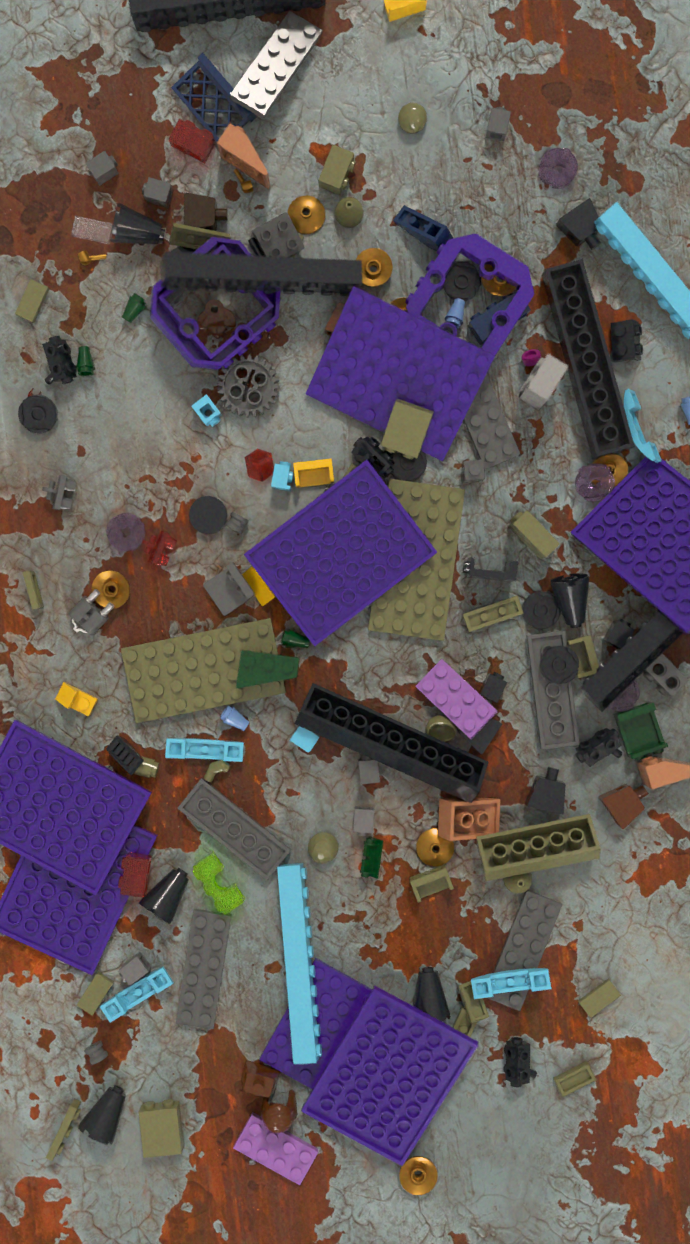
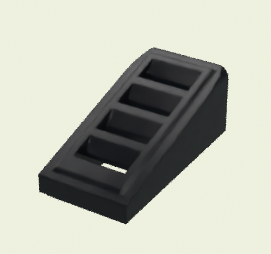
M119 735L106 748L109 754L130 775H133L144 761L133 746Z

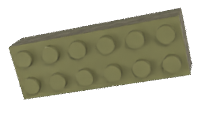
M590 814L476 837L485 881L599 859L601 851Z

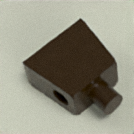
M184 193V225L216 231L217 221H228V209L217 208L215 198Z

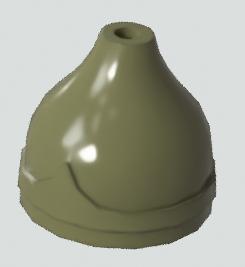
M354 197L341 199L335 207L336 220L344 227H355L363 219L364 210L362 204Z
M530 872L505 877L503 882L509 891L520 894L530 888L532 875Z

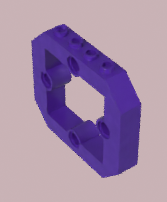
M476 233L449 239L445 245L442 243L436 253L438 254L436 260L430 261L426 268V271H428L426 276H421L415 286L417 287L415 293H410L406 299V312L437 326L421 314L435 292L441 291L446 275L458 256L462 254L479 265L478 273L480 277L482 276L485 280H492L497 276L503 281L506 280V283L517 287L518 291L507 309L494 313L490 322L493 331L482 346V349L496 356L534 296L529 267ZM490 264L494 270L487 272L484 266ZM432 277H438L440 279V283L433 284L431 283L430 279ZM503 318L506 324L499 326L496 323V319ZM445 322L439 327L457 336V329L454 324Z
M212 237L194 252L201 254L252 256L241 241ZM161 280L151 290L150 319L191 367L219 370L224 366L226 369L234 362L232 358L236 354L239 356L244 354L248 350L246 346L251 342L253 344L258 342L262 338L261 333L265 330L267 332L271 331L276 326L275 321L279 318L280 291L267 294L264 291L257 290V292L252 294L264 310L246 325H239L232 333L231 338L211 354L196 336L199 331L198 323L192 318L182 320L166 301L176 290H167L166 287H161ZM238 290L240 293H246L245 290ZM190 326L193 333H185L183 327ZM238 332L245 333L247 339L241 340Z

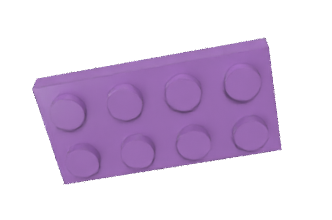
M442 659L415 686L470 739L498 712Z
M253 1112L233 1149L298 1185L302 1183L319 1151L318 1148L287 1131L272 1133L264 1125L262 1117Z

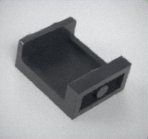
M469 557L464 561L463 573H466L468 578L506 582L516 581L518 561L505 562L504 572L475 569V557Z

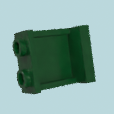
M646 702L613 714L627 756L635 761L644 759L645 755L649 753H661L664 751L663 748L668 747V744L663 739L654 712L656 708L653 702Z

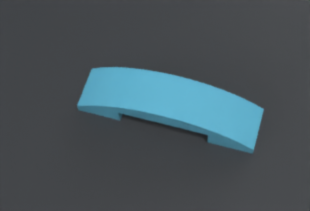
M627 389L624 394L623 406L632 439L647 458L659 463L662 460L655 443H646L635 412L641 409L636 393L633 390Z
M166 738L165 758H196L243 762L244 742Z
M163 966L129 985L103 1003L100 1008L111 1023L135 1005L156 992H161L174 982Z
M545 968L508 970L471 979L474 999L493 997V994L532 989L533 992L551 989L549 971Z

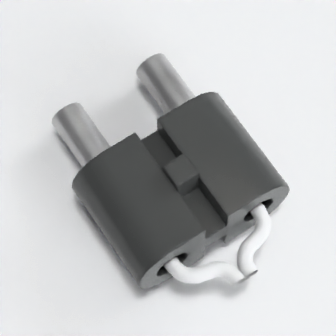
M97 589L88 597L83 596L69 612L74 624L73 629L76 632L81 631L94 635L109 619L107 614L114 608V605L109 602L103 610L101 608L98 609L93 602L100 594ZM77 623H80L82 628L77 629Z

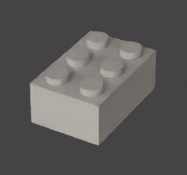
M549 354L545 359L541 357L519 390L522 393L519 399L539 410L549 399L569 366Z

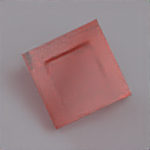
M257 448L245 457L247 473L250 478L263 482L273 475L274 465L271 453Z

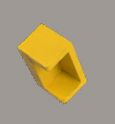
M332 458L293 463L296 488L334 483Z

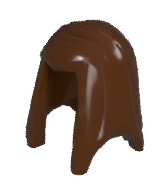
M289 1090L286 1106L280 1103L270 1106L271 1097L263 1096L261 1117L266 1128L272 1133L287 1131L297 1118V1102L295 1091Z

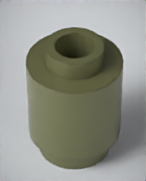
M141 756L144 761L134 774L155 778L159 769V763L155 762L154 759Z

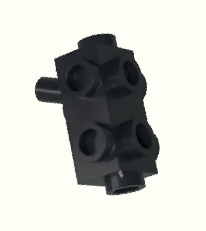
M53 336L49 338V342L42 344L49 370L51 371L45 378V382L49 385L53 381L62 382V384L71 383L74 381L73 378L77 377L76 366L72 362L70 355L71 348L66 340H62L60 336Z
M360 437L354 443V448L351 452L354 455V459L360 464L368 460L380 477H388L394 470L392 468L395 464L392 460L393 455L386 450L383 452L378 447L380 443L374 437Z
M606 727L597 731L589 740L582 741L576 748L577 753L575 755L581 763L584 762L589 767L610 754L620 758L622 756V751L618 749L622 746L618 740L620 736L614 728L609 730Z
M512 1037L511 1040L506 1041L504 1046V1053L506 1054V1064L504 1065L506 1080L510 1082L512 1087H522V1084L530 1083V1077L536 1078L537 1071L530 1069V1044L524 1042L520 1037Z

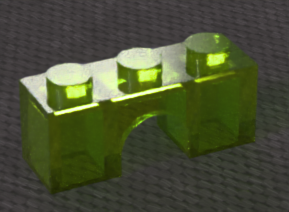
M214 851L193 865L192 868L194 870L192 872L197 880L203 882L205 885L203 886L204 891L208 896L211 895L215 900L214 905L219 912L222 911L226 915L244 903L245 897L235 882L228 887H222L217 884L215 875L221 872L224 866Z

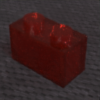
M179 119L169 137L171 147L204 164L216 144L214 136L210 131L206 129L200 130L189 120L183 121Z
M129 852L126 857H123L121 869H124L123 876H120L118 888H121V895L141 898L146 895L152 860L151 855Z

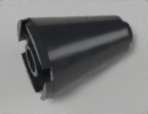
M117 204V207H120V212H115L112 234H115V239L111 238L110 242L158 244L159 240L163 241L165 229H161L162 224L124 204Z
M574 573L570 574L569 577L564 578V575L551 579V587L566 625H570L571 628L581 627L586 620L589 589L588 574Z
M180 868L177 871L172 869L140 900L139 904L170 924L174 919L189 881L186 877L188 873Z
M423 967L422 971L418 972L413 1006L442 1022L446 1021V1018H451L438 971L434 970V967Z
M117 1085L109 1087L80 1122L78 1129L82 1133L86 1130L89 1133L88 1137L105 1145L110 1143L112 1145L126 1094L123 1093L125 1090Z

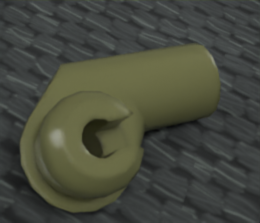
M223 760L212 762L203 779L212 782L216 773L229 770V763Z

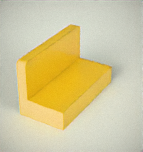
M384 0L383 4L389 22L425 11L427 0Z
M253 566L242 574L262 606L276 597Z

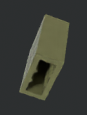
M397 399L381 446L385 447L384 450L388 452L403 453L402 456L408 459L418 458L434 411Z
M528 510L523 513L520 511L510 519L511 524L508 527L539 559L546 558L560 545Z
M167 1099L160 1103L148 1101L142 1104L138 1113L143 1158L182 1154L184 1139L180 1102Z

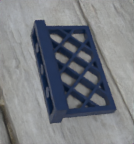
M202 53L198 57L199 61L171 88L218 142L217 127L227 128L231 124V114H240L243 118L238 124H232L235 127L237 125L241 128L249 121L252 122L256 115L230 99V94L234 90L233 87L206 55ZM199 68L204 72L203 81L194 80V73ZM183 84H190L189 94H181L178 89ZM193 84H203V95L193 94ZM207 85L216 86V95H206ZM193 98L202 99V109H194L192 107ZM206 99H216L215 109H205ZM219 99L229 101L228 110H218ZM205 113H215L214 123L205 122ZM218 113L228 114L227 124H218Z

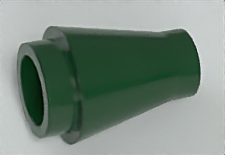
M134 293L129 297L121 317L132 323L146 308L145 299Z
M80 346L78 348L76 371H78L80 376H91L94 374L95 366L90 353V347Z
M290 629L289 631L284 630L281 645L285 646V648L308 649L310 644L308 637Z

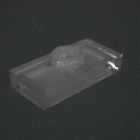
M75 216L71 235L77 238L110 244L113 224Z

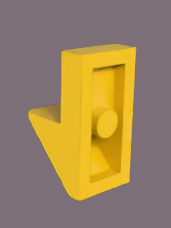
M63 682L55 700L67 709L72 708L90 716L98 698Z

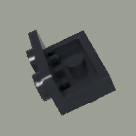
M630 319L611 323L613 362L633 359L636 361L641 360V355L643 354V346L640 343L642 327L636 320Z

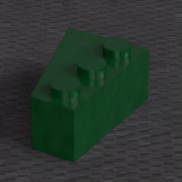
M241 650L236 689L297 678L300 657Z

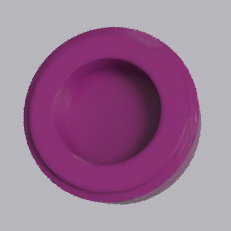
M537 349L528 350L522 355V361L525 366L536 365L541 358V353Z

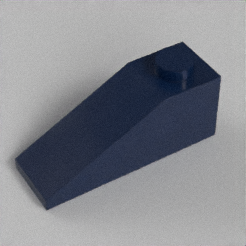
M405 205L393 219L395 224L435 251H438L442 243L445 245L449 239H453L447 226Z

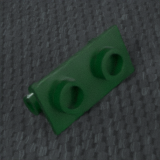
M369 836L364 841L363 856H366V858L362 859L361 877L368 878L371 876L378 879L383 840Z

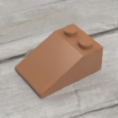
M229 124L217 142L220 157L269 189L268 172L247 137L245 130L240 126L236 125L235 127Z
M648 755L641 759V761L636 762L642 783L651 789L690 778L689 762L652 757V755Z
M458 797L439 798V837L449 841L476 839L478 836L499 832V798H475L472 803Z

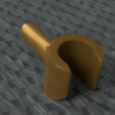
M237 168L234 169L243 192H253L251 180L244 181Z
M87 251L78 253L79 260L83 265H88L94 260L107 259L106 254L89 256Z

